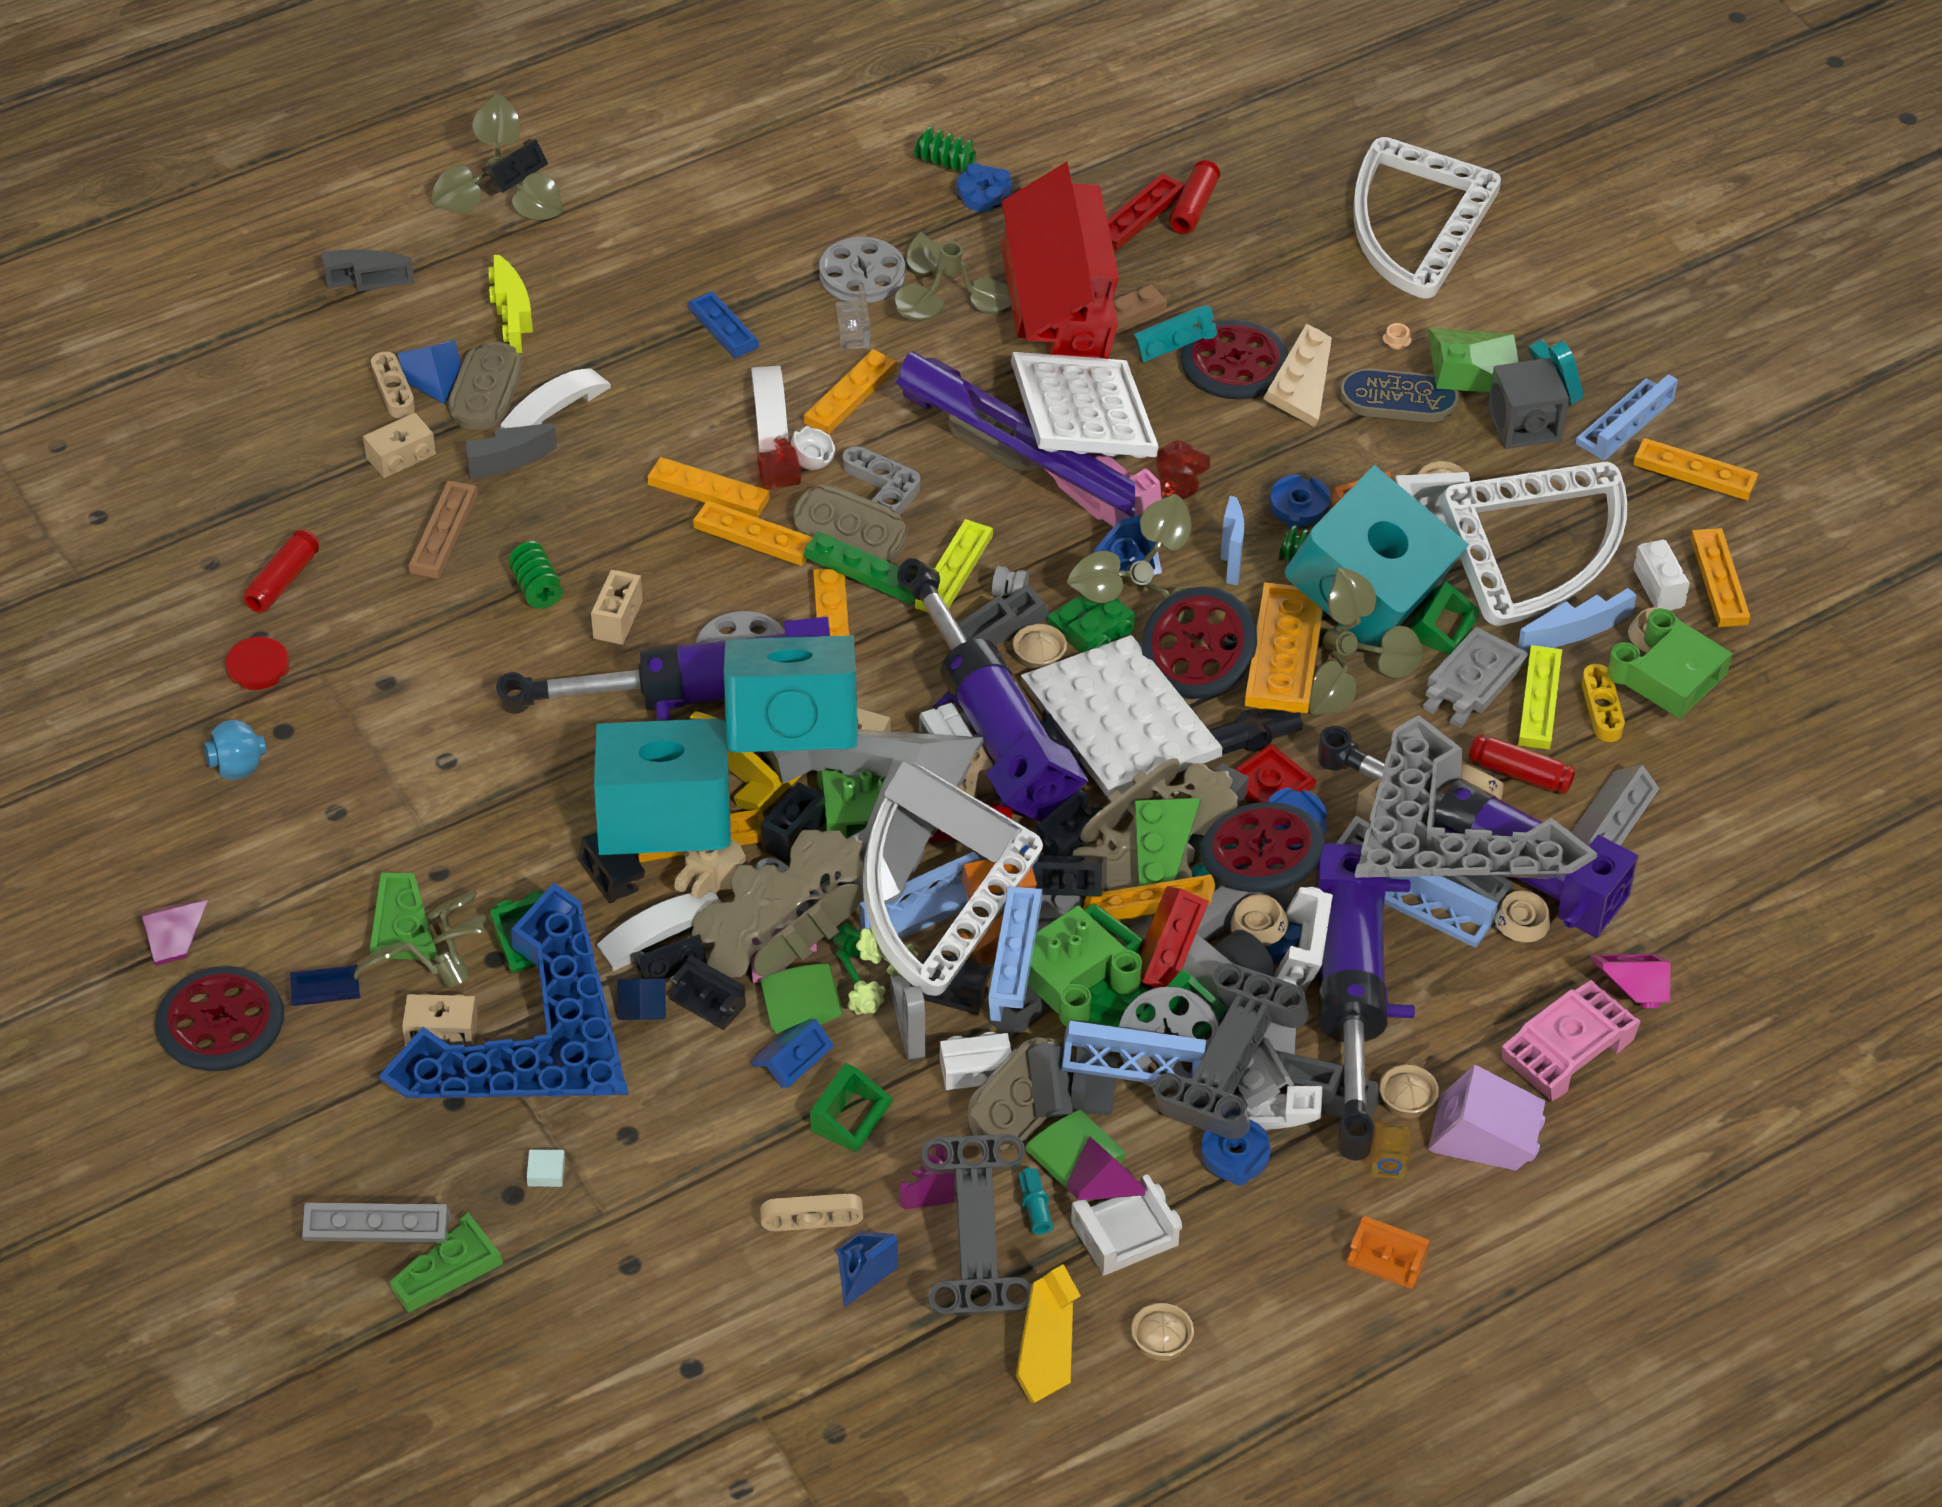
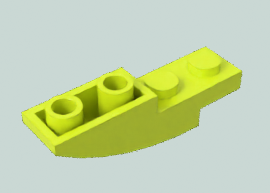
M493 255L494 267H489L490 284H495V286H489L490 303H496L497 315H502L503 322H508L507 325H502L504 342H509L511 346L516 348L517 353H522L521 333H533L528 293L522 279L509 262L500 255Z

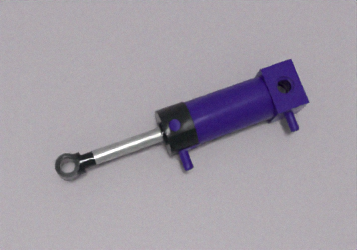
M916 558L905 560L897 572L898 583L910 590L917 600L923 602L951 650L943 660L940 668L941 678L948 691L933 705V709L937 710L938 707L951 702L952 704L955 702L957 707L962 709L976 735L983 737V745L994 764L986 774L1002 800L998 806H1008L1011 808V811L1014 809L1041 822L1075 794L1088 779L1071 751L1049 738L1014 680L1012 672L998 648L989 640H966L938 593L940 584L939 572Z
M828 617L784 621V634L738 639L830 636ZM725 640L640 647L639 670L541 681H532V677H524L517 672H510L499 678L496 689L502 708L512 714L524 712L529 706L535 705V700L641 689V693L645 698L646 709L656 710L657 721H670L669 708L725 700ZM512 690L521 691L516 696L507 695Z
M1329 726L1321 731L1317 760L1322 767L1328 770H1345L1351 767L1374 780L1383 777L1385 763L1358 750V744L1352 741L1351 734L1347 729L1341 726ZM1462 778L1452 784L1445 795L1438 791L1436 794L1433 827L1445 828V833L1465 834V829L1489 830L1492 831L1493 836L1513 837V832L1526 833L1543 823ZM1599 834L1589 845L1597 853V858L1575 872L1550 879L1514 877L1560 901L1557 917L1563 920L1566 927H1576L1595 938L1599 937L1630 897L1639 856Z
M1324 843L1322 856L1317 865L1315 888L1322 890L1324 893L1332 894V902L1320 968L1319 1021L1321 1030L1328 1037L1344 1042L1345 1113L1340 1117L1337 1147L1343 1157L1357 1161L1368 1157L1371 1153L1375 1129L1371 1116L1366 1113L1364 1042L1377 1038L1385 1031L1388 1025L1387 1017H1415L1414 1005L1388 1004V987L1385 985L1383 909L1386 892H1409L1411 881L1409 879H1389L1387 877L1355 878L1356 867L1361 857L1362 845Z

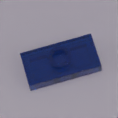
M358 965L290 972L292 1005L299 1006L361 998L359 977L357 980L354 978Z

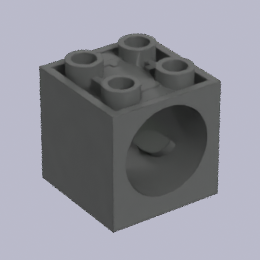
M1546 358L1494 366L1488 411L1504 448L1511 449L1562 441L1569 397L1552 359Z

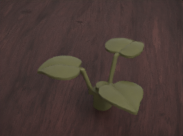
M495 94L477 111L473 119V130L477 138L485 144L495 143V155L488 160L486 166H492L505 158L501 155L500 143L504 145L514 144L519 137L521 129L520 120L514 107L500 94ZM455 165L448 168L435 183L432 203L437 207L454 213H466L473 210L481 199V189L476 182L488 176V174L482 172L473 178L471 170L465 165ZM532 173L525 177L522 185L520 183L515 185L519 191L513 196L512 203L522 216L534 220H545L556 217L563 212L558 187L548 175Z
M920 232L910 244L906 257L909 269L918 275H929L933 272L936 277L929 291L926 287L919 284H908L897 291L895 306L897 312L902 316L913 320H929L936 317L942 311L944 305L943 299L934 295L942 274L954 276L959 270L962 272L967 291L972 293L970 303L977 310L988 314H997L1009 309L1011 302L1008 285L990 278H978L974 281L973 286L971 285L966 270L967 263L962 261L963 248L959 243L947 241L940 245Z
M1173 494L1152 503L1144 510L1140 518L1141 532L1148 541L1156 542L1148 555L1143 558V561L1134 562L1125 571H1119L1120 559L1116 554L1109 551H1097L1083 558L1073 568L1068 576L1067 584L1085 598L1096 603H1107L1119 596L1123 589L1122 576L1131 586L1140 587L1145 585L1148 589L1162 594L1166 599L1177 592L1190 588L1185 586L1178 587L1170 595L1168 591L1151 582L1154 570L1149 564L1161 545L1174 551L1181 548L1187 542L1191 532V518L1184 501L1178 495ZM1166 599L1157 602L1154 610ZM1190 609L1183 610L1179 614V622L1182 624L1190 623L1194 618V611Z
M1336 568L1335 578L1328 598V609L1335 621L1346 625H1338L1336 628L1328 630L1324 636L1323 644L1325 649L1331 652V657L1336 658L1338 662L1329 660L1323 663L1313 677L1308 711L1312 715L1341 712L1348 708L1355 698L1356 681L1352 675L1346 673L1348 665L1341 655L1349 656L1356 649L1380 653L1377 660V668L1382 674L1392 678H1401L1411 674L1419 667L1423 660L1424 651L1419 638L1408 627L1397 625L1388 629L1381 638V647L1358 643L1355 634L1347 631L1359 625L1361 622L1360 617L1369 616L1374 611L1376 605V594L1372 584L1364 576L1353 570Z
M476 890L442 903L427 915L428 920L439 915L441 916L445 932L434 939L433 942L437 944L446 940L449 947L448 950L435 956L436 964H433L411 942L405 943L400 941L380 948L367 956L356 968L354 973L355 980L358 979L365 968L403 951L412 952L430 969L432 975L439 973L447 989L469 979L471 975L460 953L457 952L453 938L466 934H484L486 916L482 914L469 918L452 929L449 925L448 916L453 909L464 904H472L477 895Z

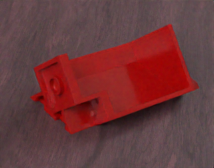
M1068 161L1002 200L1006 224L1001 241V251L1016 336L1027 341L1046 342L1047 352L1050 355L1109 359L1118 326L1113 299L1119 275L1100 185L1072 183Z

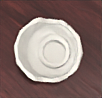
M805 426L801 431L794 432L790 453L794 461L802 468L818 470L824 468L833 460L835 445L830 435L821 429Z

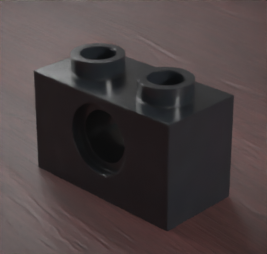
M797 782L760 823L762 849L789 862L791 860V848L800 832L803 830H818L825 822V795Z
M1041 855L1036 861V889H1042V895L1102 897L1107 889V857Z

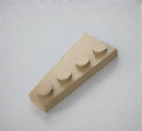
M1306 323L1263 399L1315 427L1320 416L1332 337Z

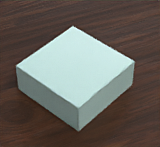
M529 1150L527 1186L563 1187L564 1150Z

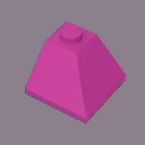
M1591 955V962L1636 1003H1640L1641 1008H1660V1002H1670V962L1660 955Z

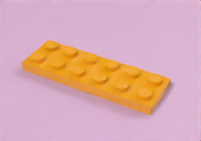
M1264 582L1257 623V647L1255 656L1251 660L1245 696V706L1283 710L1292 713H1308L1323 609L1296 586Z

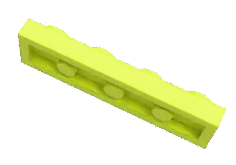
M965 519L936 565L935 569L940 574L938 593L948 609L993 537L992 527ZM915 599V608L928 612L923 602Z
M1531 645L1519 746L1550 750L1562 649Z

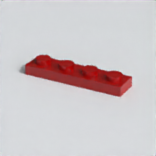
M1162 173L1107 219L1113 250L1117 251L1175 202L1179 198L1185 184Z

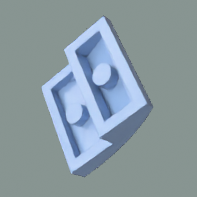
M1234 496L1229 497L1224 515L1220 560L1228 561L1226 583L1238 585L1244 536V518L1241 506Z

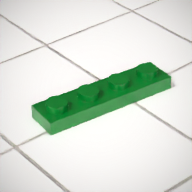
M819 531L805 547L803 557L911 605L915 603L916 598L912 595L911 591L898 583V566Z

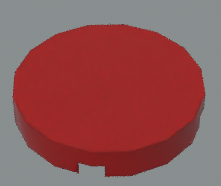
M252 637L242 640L232 647L227 654L225 665L228 676L233 683L237 682L241 684L242 688L248 690H263L273 687L279 683V679L283 675L286 676L289 672L290 661L285 646L279 641L268 637Z

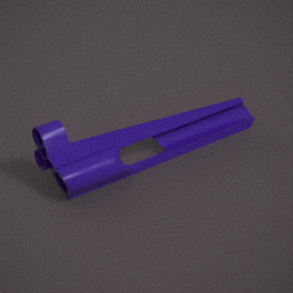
M914 351L906 356L899 378L896 381V384L903 389V396L925 409L933 406L950 413L1014 449L1022 457L1130 517L1135 516V482L1088 453L1078 454L1066 450L1049 452L1039 449L1027 416L962 379L958 370L936 358H925ZM974 407L1016 430V438L979 418Z

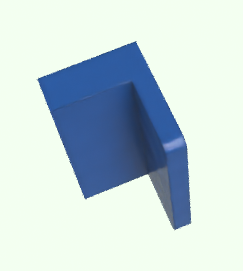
M809 1019L786 1029L750 1062L754 1067L767 1066L780 1087L787 1088L832 1049L834 1045L817 1019Z

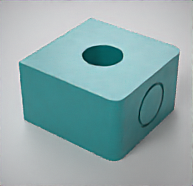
M1374 465L1312 528L1286 566L1285 576L1328 615H1330L1328 598L1334 582L1336 568L1353 570L1364 576L1375 590V609L1369 616L1360 617V624L1347 631L1354 633L1362 644L1381 647L1383 634L1388 629L1397 625L1400 626L1443 580L1469 544Z
M854 635L725 639L724 691L728 751L850 749L858 746Z
M694 719L596 724L594 789L599 855L721 850L731 845L729 765L726 722L724 720Z

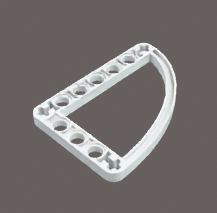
M1387 137L1376 139L1364 158L1355 189L1354 226L1363 253L1377 272L1391 284L1419 298L1434 297L1498 195L1501 183L1500 175L1494 171ZM1405 157H1413V158H1415V159H1417V160L1409 161V160H1406V159H1404V158H1405ZM1379 164L1466 191L1415 274L1400 267L1385 253L1376 240L1370 226L1367 195ZM1431 165H1437V166H1440V167H1442V168H1441V169H1434V168H1431L1430 166H1431ZM1455 174H1466L1468 177H1458ZM1473 198H1479V199H1482V200H1484V201H1483V202H1474V201H1472L1471 199H1473ZM1461 215H1471L1474 218L1466 219L1461 217ZM1457 231L1463 233V235L1457 236L1450 232ZM1448 248L1451 249L1453 252H1442L1440 251V249ZM1437 265L1441 266L1442 269H1431L1429 266Z
M1610 462L1455 484L1449 486L1439 498L1440 508L1448 527L1469 544L1460 558L1485 620L1494 626L1534 617L1559 606L1575 596L1609 563L1620 544L1627 520L1625 485L1618 467ZM1601 474L1603 475V478L1596 480ZM1575 475L1583 477L1587 487L1580 486L1575 480ZM1550 479L1557 480L1562 486V491L1554 489ZM1525 483L1532 484L1537 490V495L1529 493L1525 488ZM1500 487L1507 488L1511 492L1512 498L1504 497L1500 492ZM1474 491L1482 492L1486 497V503L1480 502L1475 497ZM1606 493L1608 504L1607 527L1601 545L1590 563L1578 575L1560 587L1541 596L1513 604L1477 513ZM1463 497H1465V499H1463V500L1458 504V502H1457L1456 500H1461ZM1459 522L1467 523L1471 527L1472 533H1465L1460 528ZM1470 549L1478 550L1482 555V561L1475 560L1470 553ZM1481 576L1488 577L1492 581L1493 589L1483 585Z
M937 775L935 776L1017 825L1021 830L1016 839L1010 841L1000 860L996 862L925 963L922 964L908 951L898 937L884 903L881 879L883 847L888 827L899 804L885 796L871 830L865 853L863 894L867 917L876 941L892 966L909 983L914 986H920L923 993L932 996L942 994L1004 908L1008 887H1019L1037 861L1043 847L1042 840L1034 832ZM1027 845L1030 848L1026 851L1023 857L1019 853L1021 851V848ZM1003 865H1015L1020 873H1008ZM988 886H999L1003 889L1004 895L992 894ZM982 907L988 911L989 916H977L972 908ZM961 928L967 929L972 932L974 938L964 939L958 935L957 930ZM945 950L951 951L956 954L958 960L948 961L943 958L941 952ZM938 968L941 971L939 978L935 981L930 980L929 978L933 976Z

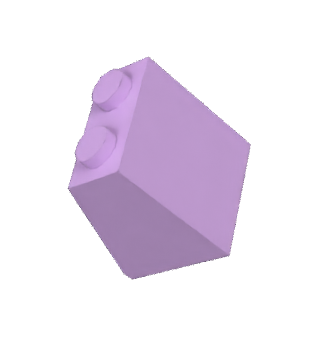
M1474 1065L1440 1095L1428 1150L1437 1154L1517 1171L1527 1161H1533L1538 1154L1540 1144L1537 1143L1538 1135L1545 1123V1116L1543 1115L1545 1100Z

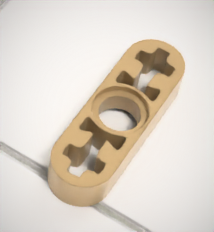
M391 352L375 354L371 359L372 373L389 414L397 419L413 414L415 411L414 397L396 355ZM384 365H386L390 371L385 372ZM391 382L400 383L399 386L394 388L386 387ZM401 398L403 405H399L396 399Z
M855 1194L776 1198L765 1201L760 1207L761 1225L769 1231L852 1226L858 1224L863 1219L862 1199Z

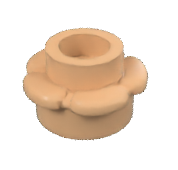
M1391 324L1387 327L1386 334L1383 335V341L1394 350L1403 349L1411 343L1410 330L1404 324Z

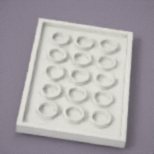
M1024 352L1012 353L1011 364L1039 449L1049 452L1066 450L1078 454L1094 452L1107 456L1121 454L1131 455L1136 458L1157 456L1159 446L1127 360Z
M1132 635L1021 675V685L1042 713L1045 709L1052 715V725L1070 749L1075 748L1078 751L1081 764L1107 797L1116 790L1123 794L1133 786V777L1141 771L1147 775L1169 759L1178 758L1180 762L1179 773L1187 770L1194 763L1203 764L1222 757V746L1156 664L1142 655L1141 646Z

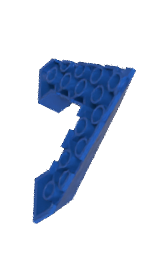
M553 883L511 929L512 948L539 966L546 1035L534 1036V1039L513 1041V1039L486 1041L485 1045L464 1047V1044L450 1046L428 1029L422 1027L379 1075L381 1081L405 1098L629 1095L580 900Z

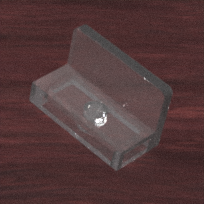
M858 284V300L836 302L841 350L870 348V319L864 284Z

